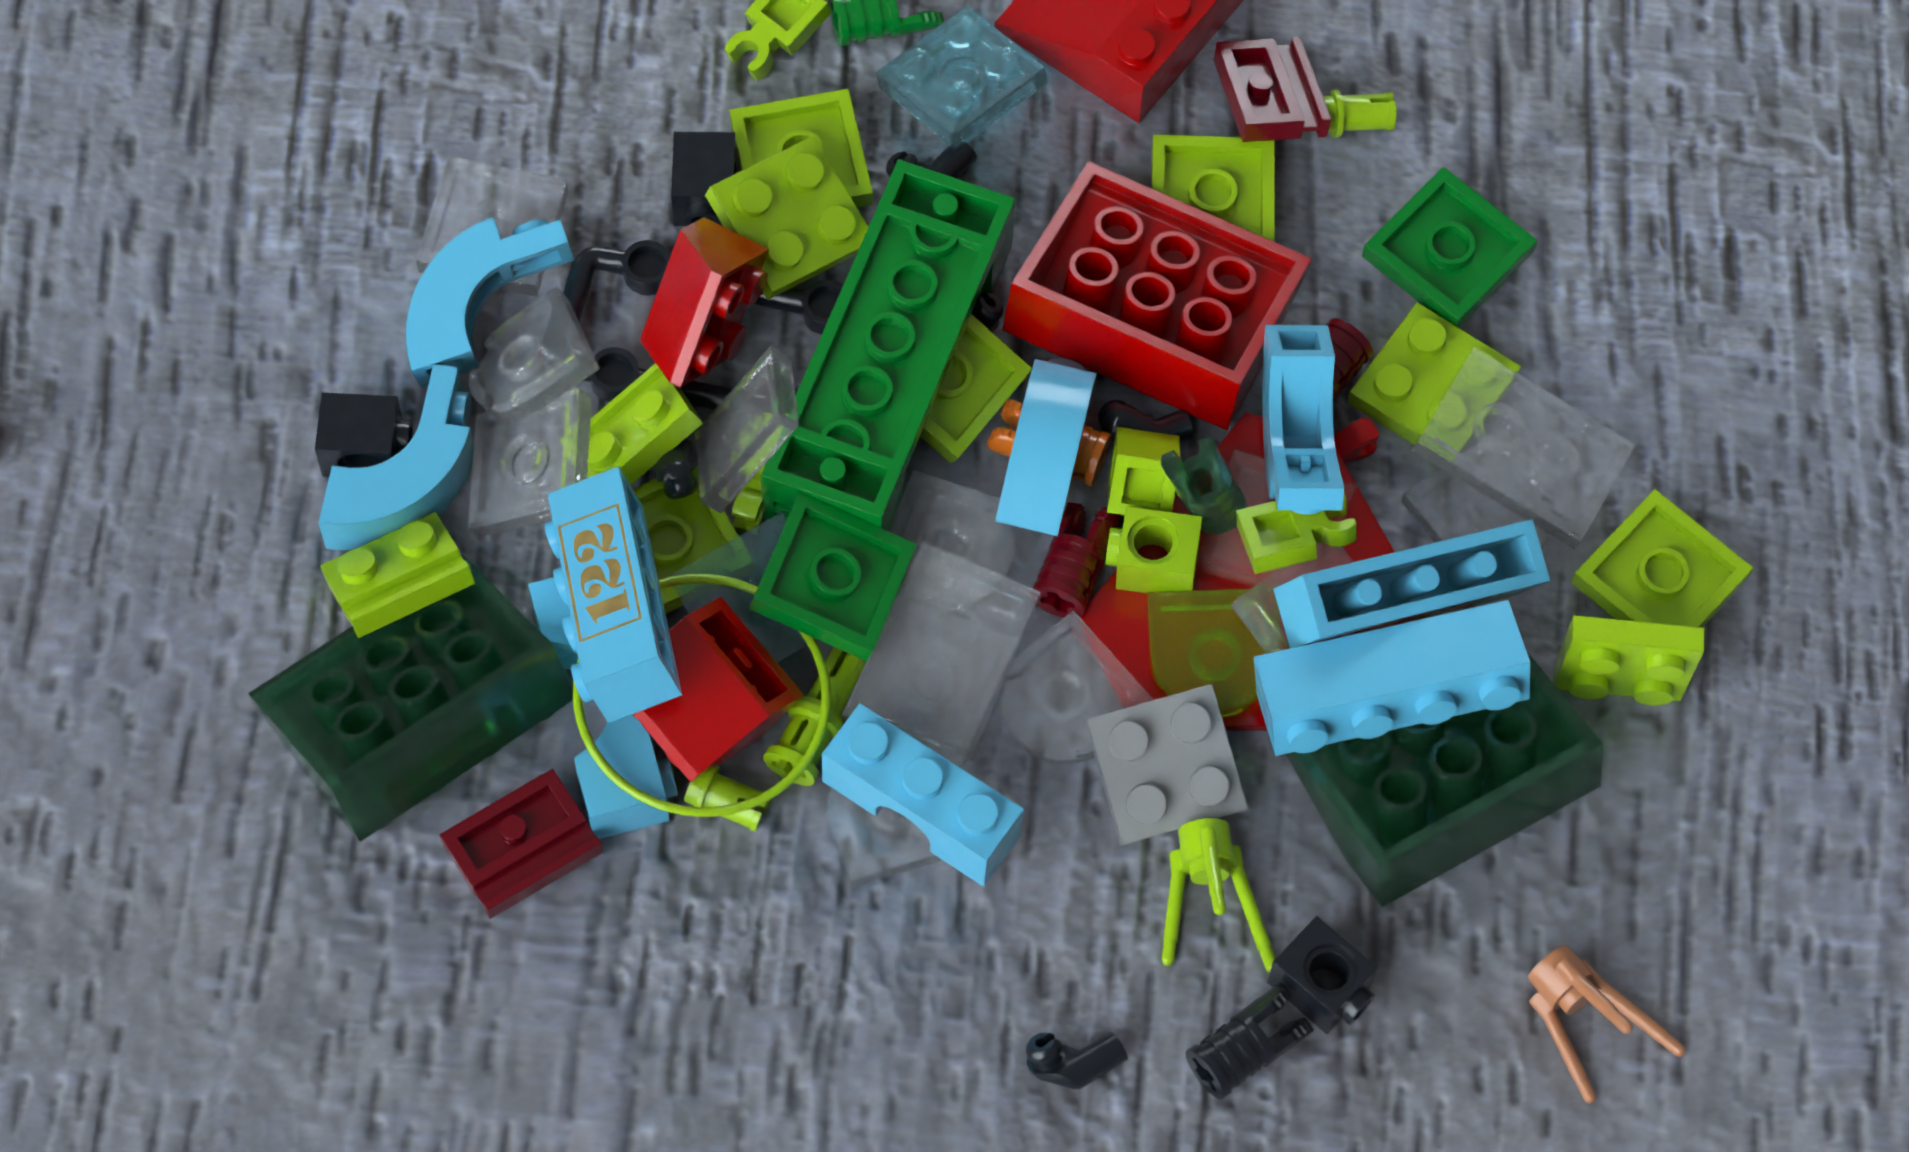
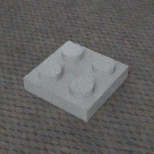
M1212 684L1085 720L1121 846L1178 830L1182 825L1193 820L1220 818L1248 810Z

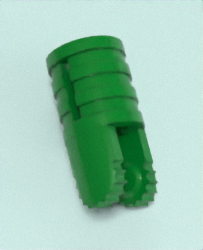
M829 0V7L832 11V26L840 47L848 46L850 42H864L866 39L872 38L874 40L886 35L895 37L946 27L942 11L928 10L899 18L896 0Z

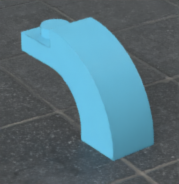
M491 217L464 230L437 253L418 281L410 302L406 322L408 359L411 371L420 387L429 385L433 364L458 367L459 374L480 368L473 344L474 325L482 306L494 292L515 280L574 261L561 220L551 223L544 219L529 221L515 228L512 236L502 239L495 220Z
M1265 325L1262 380L1264 459L1269 499H1276L1278 510H1291L1299 514L1310 515L1319 513L1322 510H1342L1344 485L1335 449L1333 429L1335 354L1328 325Z
M1053 358L1048 362L1039 359L1034 360L995 522L1058 536L1097 373L1086 371L1081 364L1069 359Z
M433 364L419 426L411 441L398 454L387 461L369 467L348 468L332 465L318 522L326 549H356L431 513L436 512L439 516L457 497L470 474L476 456L471 428L467 427L471 409V393L463 392L458 367Z

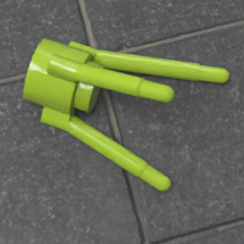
M1203 818L1185 823L1178 829L1180 849L1169 853L1171 880L1163 936L1162 963L1165 966H1171L1175 960L1186 875L1190 874V880L1195 884L1208 885L1213 911L1216 915H1223L1226 912L1223 881L1229 877L1230 872L1257 950L1261 955L1266 971L1270 973L1272 963L1276 958L1243 867L1241 847L1232 845L1229 823L1218 818Z

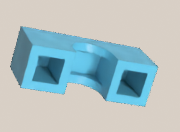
M861 703L858 704L822 753V782L874 816H877L883 807L900 813L913 822L926 835L930 842L931 853L983 887H985L1021 837L1024 814L1022 807Z

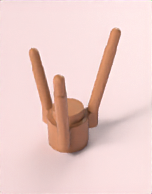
M1563 945L1553 950L1529 973L1528 981L1538 991L1529 1000V1003L1543 1018L1585 1102L1593 1103L1596 1099V1094L1556 1013V1010L1559 1008L1567 1015H1572L1590 1002L1622 1033L1628 1034L1632 1031L1633 1025L1628 1020L1630 1019L1675 1056L1681 1057L1685 1054L1686 1049L1683 1044L1601 978L1585 959L1581 961L1568 945Z

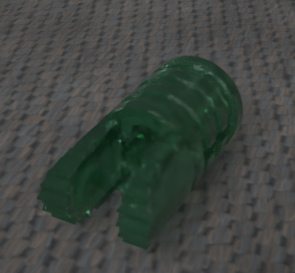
M1206 437L1199 440V454L1190 457L1185 462L1177 456L1175 450L1163 454L1162 458H1160L1161 466L1180 500L1184 503L1190 515L1202 516L1201 531L1208 534H1222L1237 526L1236 510L1247 508V502L1213 439Z

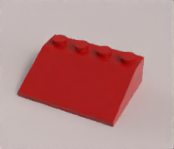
M1014 0L995 21L994 29L1139 124L1244 0Z
M1088 161L1012 281L1002 331L1065 359L1075 361L1087 369L1179 410H1184L1186 413L1224 430H1228L1263 365L1265 325H1282L1310 267L1312 258Z

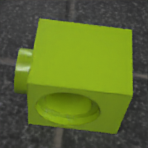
M1117 427L1107 484V513L1125 515L1126 506L1172 512L1180 469V436Z
M1126 506L1123 529L1110 528L1105 565L1117 567L1116 589L1191 600L1200 545L1202 516ZM1146 545H1157L1164 548L1168 554L1158 560H1149L1139 555L1137 550Z

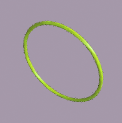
M685 574L658 580L660 589L696 583L723 585L752 595L755 594L757 586L748 582L714 574ZM799 631L814 657L821 684V710L817 729L811 744L796 767L785 778L765 792L745 801L717 807L684 806L653 797L626 781L612 768L597 748L587 725L583 700L573 681V707L578 729L588 752L606 776L623 791L649 806L665 812L694 817H717L749 810L769 801L792 785L809 766L821 746L827 730L831 707L830 679L822 651L815 638Z

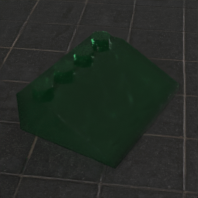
M463 554L461 557L469 565L475 584L361 638L357 637L353 626H351L248 693L252 702L330 808L360 842L379 829L386 827L394 819L433 793L440 791L448 783L487 757L494 755L502 747L541 721L548 719L556 711L573 701V687L552 643Z
M1528 652L1530 660L1529 700L1516 702L1502 710L1484 709L1453 716L1439 724L1428 725L1421 723L1390 730L1372 739L1355 738L1332 743L1310 753L1292 752L1286 754L1345 860L1381 907L1386 906L1601 787L1602 741Z

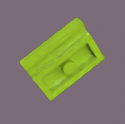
M655 363L563 443L573 454L572 458L585 479L619 466L631 485L653 467L664 454L673 450L701 426L703 422L683 391L678 386L670 383Z
M436 512L415 522L408 523L401 529L386 534L320 565L330 590L346 618L352 624L358 638L475 584L469 565L461 557L458 547Z

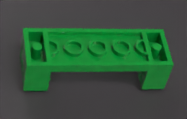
M900 159L897 160L762 471L763 519L784 526L793 502L800 491L893 533L904 507V473L978 296L983 292L993 293L1012 248L1015 198Z

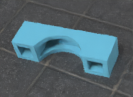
M554 577L529 583L528 587L547 665L571 670V666L577 664L578 654L572 650L562 624V617L570 614L569 606L563 602L556 587ZM629 715L611 723L607 722L602 733L595 740V744L612 768L626 781L653 797L667 801V798L678 796L669 759L664 758L656 761L651 742L654 738L633 715ZM587 749L574 758L578 783L589 825L594 835L599 839L670 821L669 812L649 806L619 788L599 768Z

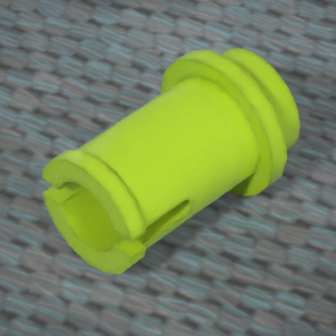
M1338 89L1330 91L1328 96H1323L1331 117L1328 132H1330L1333 138H1340L1342 133L1346 131H1393L1395 128L1396 102L1393 101L1394 94L1391 91L1379 94L1341 95Z
M716 766L689 783L684 802L694 805V807H717L745 801L763 792L719 774L720 767ZM770 800L754 808L766 813ZM753 809L721 816L750 828L749 830L755 833L763 820L761 817L762 813Z

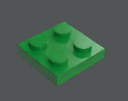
M1443 166L1364 245L1362 257L1424 307L1459 328L1534 252L1537 239Z
M799 491L748 609L868 661L875 649L917 544Z

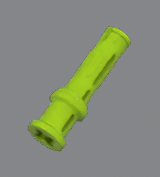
M890 613L868 661L836 647H833L825 662L831 688V707L827 730L814 759L794 782L795 784L802 786L815 784L819 776L816 766L822 757V753L843 726L844 719L841 713L860 678L865 673L866 667L884 634L893 623ZM819 675L808 695L802 696L788 710L790 721L778 743L767 747L763 755L765 764L782 778H785L805 755L817 729L821 710Z

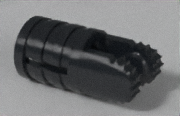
M1279 982L1243 1010L1232 1016L1230 1022L1216 1029L1213 1035H1208L1199 1045L1195 1044L1186 1050V1059L1194 1075L1215 1098L1222 1100L1231 1094V1089L1240 1086L1246 1081L1247 1077L1255 1075L1261 1070L1262 1066L1267 1067L1314 1031L1305 1017L1290 1021L1270 1038H1267L1258 1024L1280 1010L1291 999V994L1284 983Z

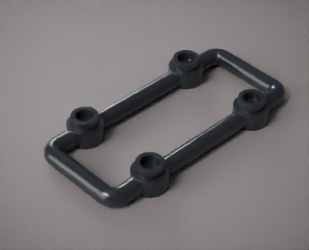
M643 240L632 244L627 250L595 245L585 248L577 254L571 265L546 345V358L550 367L556 373L568 378L590 382L593 392L606 402L612 401L646 372L647 369L639 368L634 355L619 347L603 349L594 357L570 352L595 271L602 270L623 275L626 285L633 292L645 296L655 295L670 259L669 251L662 244L656 241ZM821 280L813 283L806 290L791 288L769 300L766 299L762 292L754 304L801 314L805 324L813 332L822 335L843 285L833 280ZM696 380L680 388L693 406L763 421L765 414L785 420L798 391V388H789L779 393L775 398Z

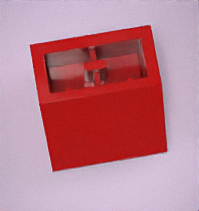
M705 217L680 230L640 338V342L667 380L680 388L702 374H710L714 367L723 361L734 359L746 337L747 328L741 325L747 307L748 305L752 306L758 300L768 277V273L762 270L769 252L768 248Z
M721 596L685 616L669 629L682 695L632 714L664 750L670 762L678 767L690 782L761 739L804 695Z

